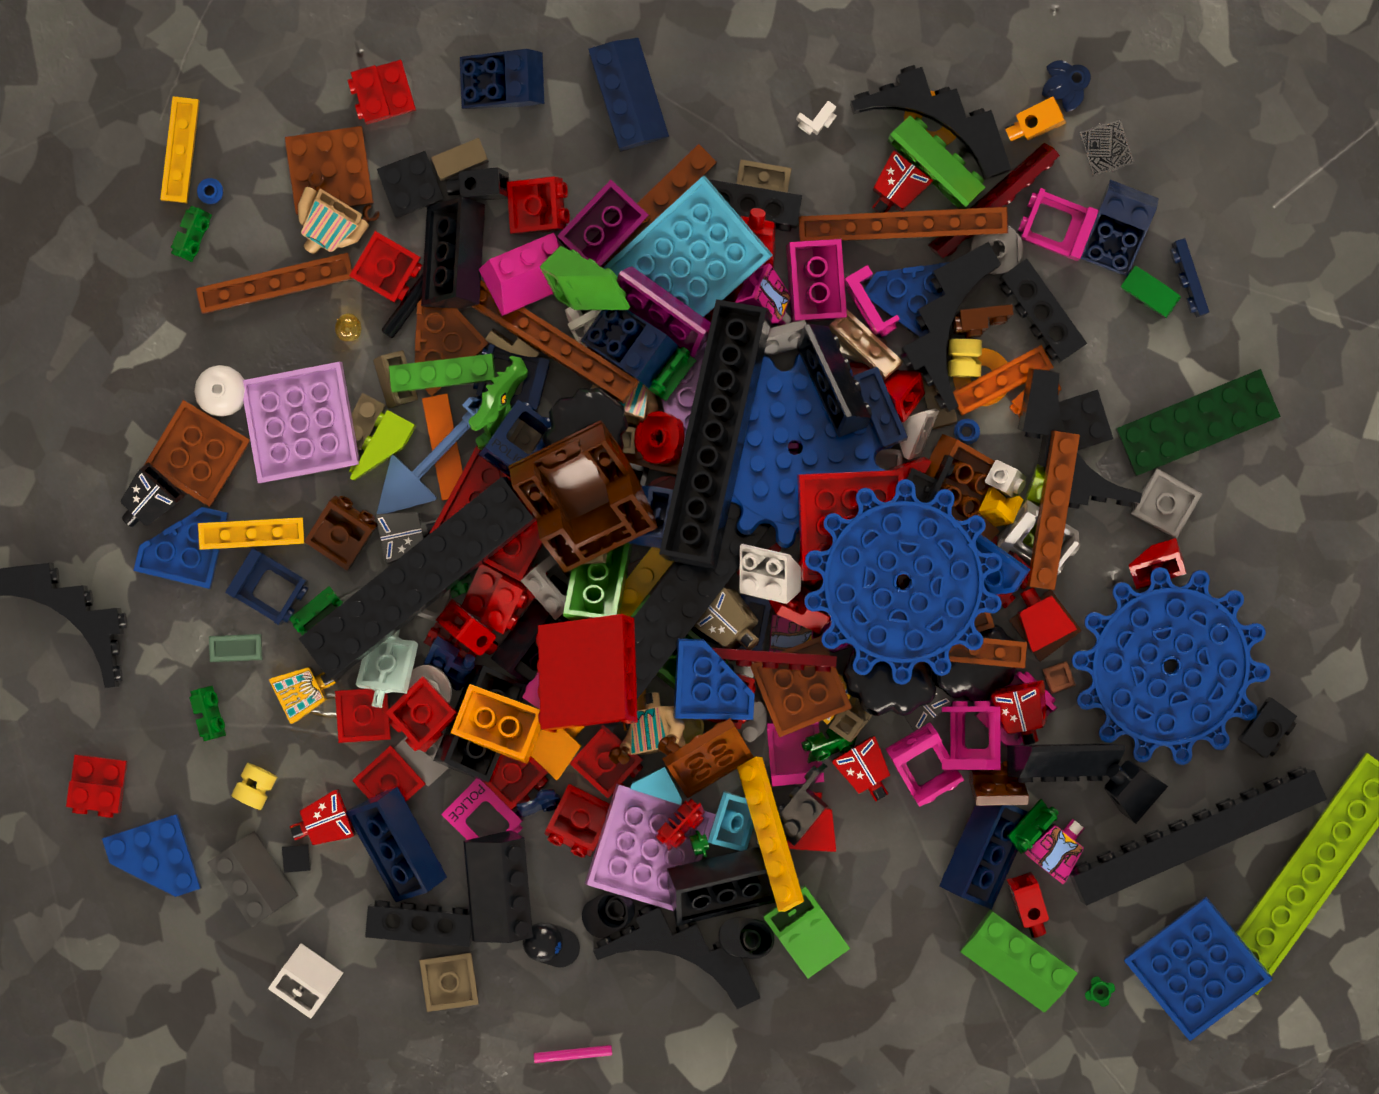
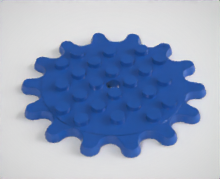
M799 353L795 358L794 366L788 371L778 370L770 357H763L731 501L736 503L741 509V516L737 522V529L741 534H752L759 525L764 523L770 524L775 529L776 542L782 548L791 547L795 542L797 532L800 530L798 474L887 471L877 465L875 458L879 451L893 447L890 446L882 449L871 421H869L867 428L838 438ZM795 441L801 444L803 450L800 454L793 455L788 451V445Z
M907 479L897 483L894 498L888 502L880 501L873 490L862 488L856 494L858 513L854 518L844 519L836 513L828 514L825 517L823 525L832 536V546L826 551H810L805 557L806 566L811 570L819 572L823 578L820 589L806 595L804 599L805 607L812 612L825 611L831 617V625L822 634L821 642L828 649H835L844 643L851 644L856 651L852 664L853 669L859 675L868 674L873 666L880 661L887 662L891 666L893 680L901 685L911 680L912 669L919 662L928 663L937 675H946L951 670L949 651L952 646L961 644L970 650H978L982 646L983 636L976 630L974 625L977 615L984 612L996 613L1001 608V599L998 595L990 593L985 589L984 580L987 575L1001 568L1002 558L997 553H982L977 549L976 539L985 530L986 523L978 515H973L964 521L956 520L951 512L955 498L950 490L941 489L936 493L933 500L923 503L916 497L915 485ZM902 574L907 575L910 581L909 586L905 589L898 588L896 584L898 576Z
M1157 567L1150 574L1151 583L1148 590L1138 593L1129 584L1119 582L1112 590L1117 603L1115 612L1108 616L1091 612L1085 617L1084 624L1088 630L1094 633L1096 644L1092 649L1077 651L1072 656L1073 666L1078 670L1089 672L1092 676L1091 686L1079 693L1077 704L1084 710L1101 708L1105 712L1106 720L1099 729V737L1102 741L1111 743L1121 735H1130L1134 740L1133 756L1137 761L1147 762L1157 747L1167 746L1172 751L1174 761L1179 765H1185L1191 761L1192 747L1198 740H1207L1217 750H1223L1229 745L1230 738L1226 732L1225 725L1230 718L1240 717L1244 720H1252L1256 717L1258 712L1257 706L1247 698L1246 689L1251 683L1266 681L1270 676V668L1265 663L1254 661L1251 658L1250 650L1254 644L1264 639L1266 632L1265 628L1259 623L1242 625L1238 622L1237 612L1244 603V596L1238 590H1231L1221 598H1214L1208 591L1210 577L1207 572L1203 570L1193 572L1189 582L1184 586L1178 587L1172 584L1167 569ZM1169 659H1175L1177 662L1176 669L1170 673L1165 672L1164 662Z

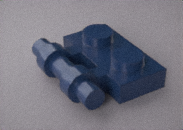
M437 636L423 665H432L439 668L447 676L449 682L452 683V688L459 691L468 682V674H471L475 667V657L472 654H467L465 658L459 657L460 649L451 642Z

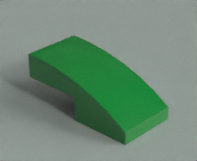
M1136 265L1121 285L1122 290L1144 302L1145 306L1165 318L1169 316L1181 298L1178 293Z

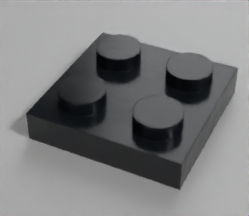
M426 151L377 169L395 218L444 200Z
M1098 390L1059 401L1060 415L1066 433L1080 435L1078 450L1113 439Z

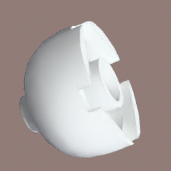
M217 365L209 367L200 374L196 381L194 390L196 402L203 411L212 416L224 417L233 415L244 404L245 388L243 377L229 366Z

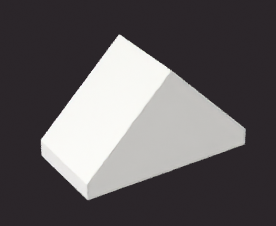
M934 408L909 416L905 422H902L908 436L907 440L900 442L904 458L910 460L921 456L939 410Z

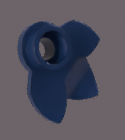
M1063 60L1050 63L1046 68L1052 77L1045 83L1042 95L1046 98H1062L1064 110L1066 112L1072 111L1084 100V89L1091 81L1090 71L1083 65L1072 66ZM1077 72L1082 75V80L1079 83L1073 80V75Z
M552 789L540 790L534 800L517 804L518 811L515 813L519 817H526L540 810L550 812L557 808V804L561 800L560 795L556 794L555 790Z

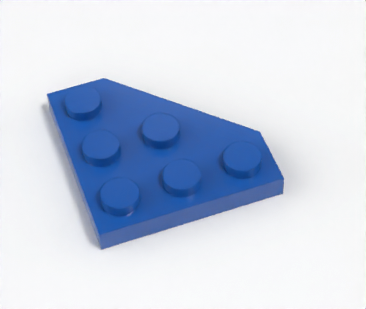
M950 262L876 272L864 290L872 303L891 317L898 315L900 318L898 322L921 338L928 334L927 330L922 331L915 319V317L919 316L916 311L943 296L942 292L937 293L930 279L933 278V271Z
M205 507L199 508L183 520L178 521L157 536L139 545L133 571L211 589L220 548L199 550L197 523L227 522L229 513Z
M980 534L976 539L977 549L982 553H997L1002 558L1001 568L986 576L984 580L985 589L995 595L1017 591L1031 569Z
M677 639L674 718L753 720L755 694L704 639Z
M178 814L102 838L109 863L175 897L202 888Z

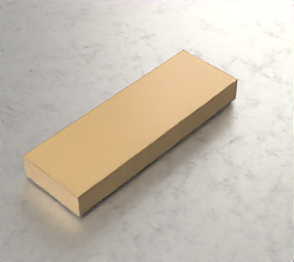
M848 309L846 318L835 319L829 325L831 332L871 369L878 367L883 381L902 366L903 361Z

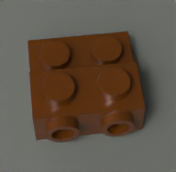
M1013 304L960 310L956 314L957 317L953 319L954 334H965V339L981 337L983 332L989 328L988 321H990V326L1002 325L1008 322V319L1014 315Z
M335 495L326 505L304 542L345 570H348L378 524L374 522L375 517L368 511L362 510L359 512L353 508V502L345 496L337 497Z
M1007 761L1000 763L1001 770H970L969 784L976 806L1028 805L1029 794L1025 783L1017 782V777H1007Z

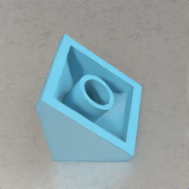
M666 765L632 782L630 788L632 790L681 805L682 796Z
M723 791L709 834L708 843L738 851L747 850L754 825L746 798Z

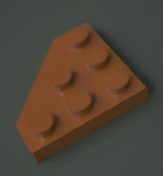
M421 300L417 303L415 363L476 356L489 345L457 308L421 306ZM442 387L429 388L425 390L431 396H433Z

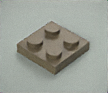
M472 952L419 960L427 1012L479 1004Z

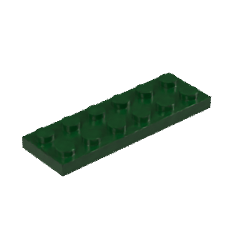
M1259 369L1118 427L1116 431L1136 477L1281 416L1262 370Z

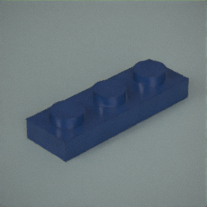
M1186 239L1177 240L1172 243L1173 248L1170 249L1171 257L1174 264H1179L1181 273L1178 274L1182 288H1187L1189 298H1186L1190 313H1195L1197 318L1208 314L1209 309Z
M878 367L854 375L853 379H856L860 384L863 401L867 402L871 408L872 417L870 421L882 449L907 440L908 436Z

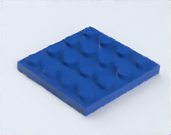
M1204 897L1124 958L1125 963L1189 1041L1193 1040L1273 979L1207 897Z

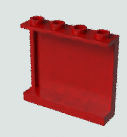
M624 614L538 625V634L536 636V643L539 648L537 670L539 672L538 697L540 699V712L538 720L541 730L557 733V729L620 721L627 724L638 723L634 618Z

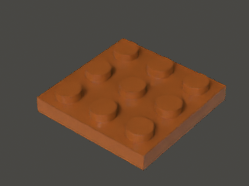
M362 126L285 137L296 215H298V203L304 189L309 186L308 176L313 171L311 181L314 184L320 183L322 175L324 177L323 183L316 188L317 192L319 189H322L350 207L374 204Z
M183 400L145 464L149 462L174 486L211 507L251 441Z
M822 635L782 651L783 653L831 656L828 648L823 646L821 642ZM752 663L751 670L779 738L852 708L836 668H831V672H817L814 666H805L804 671L789 670V665L778 664V669L762 668L763 663Z
M731 718L726 721L717 723L713 729L703 735L695 736L689 743L679 748L678 751H670L669 755L662 759L686 797L689 798L754 757Z

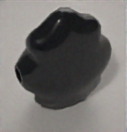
M580 388L574 396L558 399L550 409L549 419L551 426L543 434V444L545 447L602 420L623 451L622 434L628 428L624 406L601 388Z
M998 625L980 632L983 638L1016 641L1008 636L1003 628ZM951 662L950 672L940 676L935 674L931 668L935 685L938 688L944 690L950 697L959 698L963 696L973 703L974 701H988L997 687L1010 685L1014 680L1016 668Z
M855 648L844 669L843 680L846 683L848 694L858 698L862 709L874 716H880L891 711L897 715L906 716L911 714L916 708L929 704L936 697V687L931 677V667L926 662L916 663L912 669L911 680L903 685L897 684L893 680L891 666L884 661L877 662L866 675L857 674L852 665L856 656Z

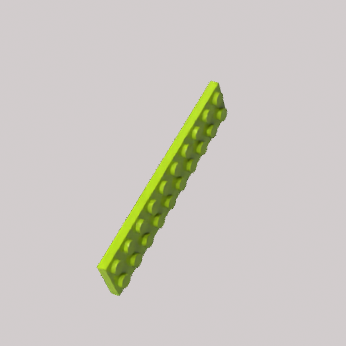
M1365 753L1236 932L1271 976L1379 827V761L1368 753ZM1262 988L1258 990L1255 994L1258 995Z

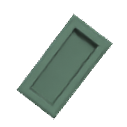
M262 634L209 636L210 662L263 660Z

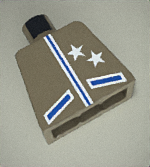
M723 587L694 625L698 630L727 648L738 649L742 644L747 650H752L759 642V639L751 632L758 624V619L740 594L734 589Z

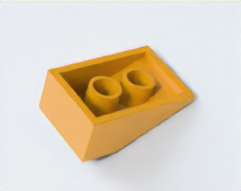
M469 684L451 734L528 764L541 730L538 720L540 709Z

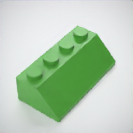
M909 116L890 134L887 142L907 161L933 180L932 184L958 209H966L985 189V186L982 184L984 182L983 178L975 171L970 173L964 167L965 161L958 154L954 153L951 155L945 149L946 143L939 136L935 135L932 137L926 131L928 126L920 118L916 117L914 119Z
M625 543L607 552L606 563L583 564L571 570L563 611L564 617L574 621L620 614L633 544Z
M991 909L960 950L961 953L1044 1013L1061 997L1078 974L1070 966Z

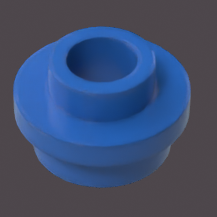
M207 178L199 183L197 195L202 202L215 204L223 196V187L218 180ZM212 186L214 187V193L210 196L206 195V188Z
M963 419L955 425V438L966 445L973 444L979 438L980 428L974 420ZM964 427L971 429L972 433L969 437H965L962 434Z

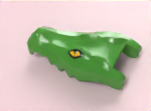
M510 356L509 359L513 362L512 365L506 367L505 372H497L498 377H491L493 385H486L488 391L482 393L480 409L469 419V425L472 430L484 429V433L476 438V444L480 450L490 440L510 411V402L518 386L528 376L526 365L520 357Z

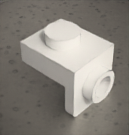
M827 101L813 121L799 113L796 118L800 122L798 127L809 135L812 132L818 135L823 126L829 128L837 117L834 114L836 106Z
M995 460L985 479V483L1000 490L1008 497H1015L1024 490L1027 477L1018 469Z

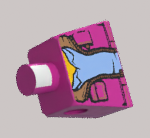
M771 264L762 265L744 281L735 303L767 308L772 314L771 324L776 323L777 326H781L791 322V317L785 311L791 299L790 293Z
M772 615L769 652H782L820 635H813L812 630L784 617Z
M1074 819L1069 822L1064 830L1052 824L1037 839L1032 849H1027L1023 853L1061 884H1064L1083 852L1084 847L1075 840L1085 828Z

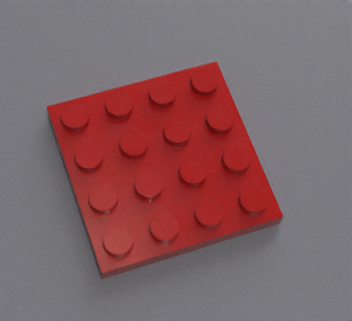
M477 446L430 533L499 478L508 477L511 481L509 476L478 455L481 450ZM537 521L484 563L522 582L521 580L527 575L543 545L539 538Z
M903 470L797 475L801 577L803 581L823 580L819 572L811 570L806 566L805 557L810 551H826L832 546V536L823 525L825 517L828 514L836 513L844 519L854 518L858 513L856 494L862 488L873 490L876 497L882 502L891 501L894 498L897 483L904 479Z

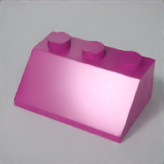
M554 233L491 258L479 269L502 316L554 294L540 269V266L561 246Z
M842 240L789 242L786 245L789 293L791 296V323L800 320L817 322L846 318Z

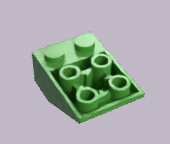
M559 246L540 266L556 299L574 310H628L630 308L625 298L627 296L625 291L616 281L618 279L617 275L609 268L604 269L600 267L594 260H587L581 257L573 249L570 251Z
M804 885L801 887L803 903L786 912L778 911L777 905H775L763 914V918L809 979L848 951L850 947L809 889Z

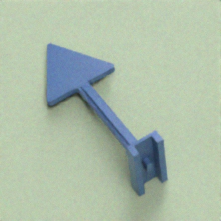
M480 396L469 397L462 404L467 410L462 417L463 420L413 471L396 455L391 456L377 514H388L437 500V497L423 484L421 478L469 430V419L480 409V406H478L482 402Z

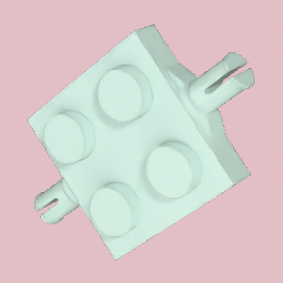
M400 629L361 661L356 685L359 688L375 691L371 704L373 707L382 708L385 693L398 692L407 694L418 643L399 638Z

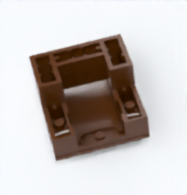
M602 420L508 466L513 489L537 520L541 542L565 573L658 528L647 497L634 470Z

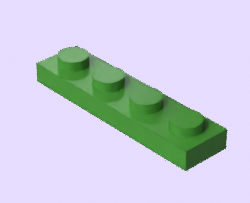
M493 354L389 366L391 391L393 393L491 381V377H496Z

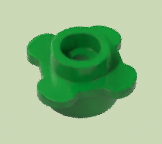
M696 830L695 835L689 836L695 856L702 854L704 857H707L706 850L710 849L705 834L701 835Z
M1093 977L1090 989L1085 992V998L1088 1001L1094 1000L1098 1002L1101 1007H1106L1109 1005L1111 993L1115 991V986L1111 982L1101 981L1100 977ZM1099 989L1103 991L1102 994H1098Z

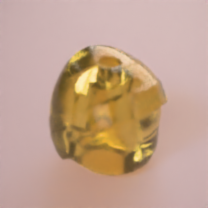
M345 313L338 318L335 324V333L340 340L355 341L360 336L362 330L361 322L356 316L351 313Z

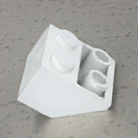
M746 544L740 545V593L787 604L801 591V567L790 554Z
M301 943L268 989L311 1019L344 972Z

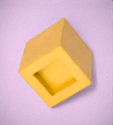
M990 487L978 512L995 527L1013 524L1023 498L1020 496L1006 498L996 488Z

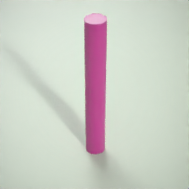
M612 1045L534 1053V1063L612 1056Z

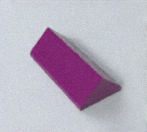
M633 266L623 269L618 274L616 281L627 295L625 298L630 306L628 310L668 335L679 345L678 348L685 347L690 351L689 355L695 358L708 338L711 322Z

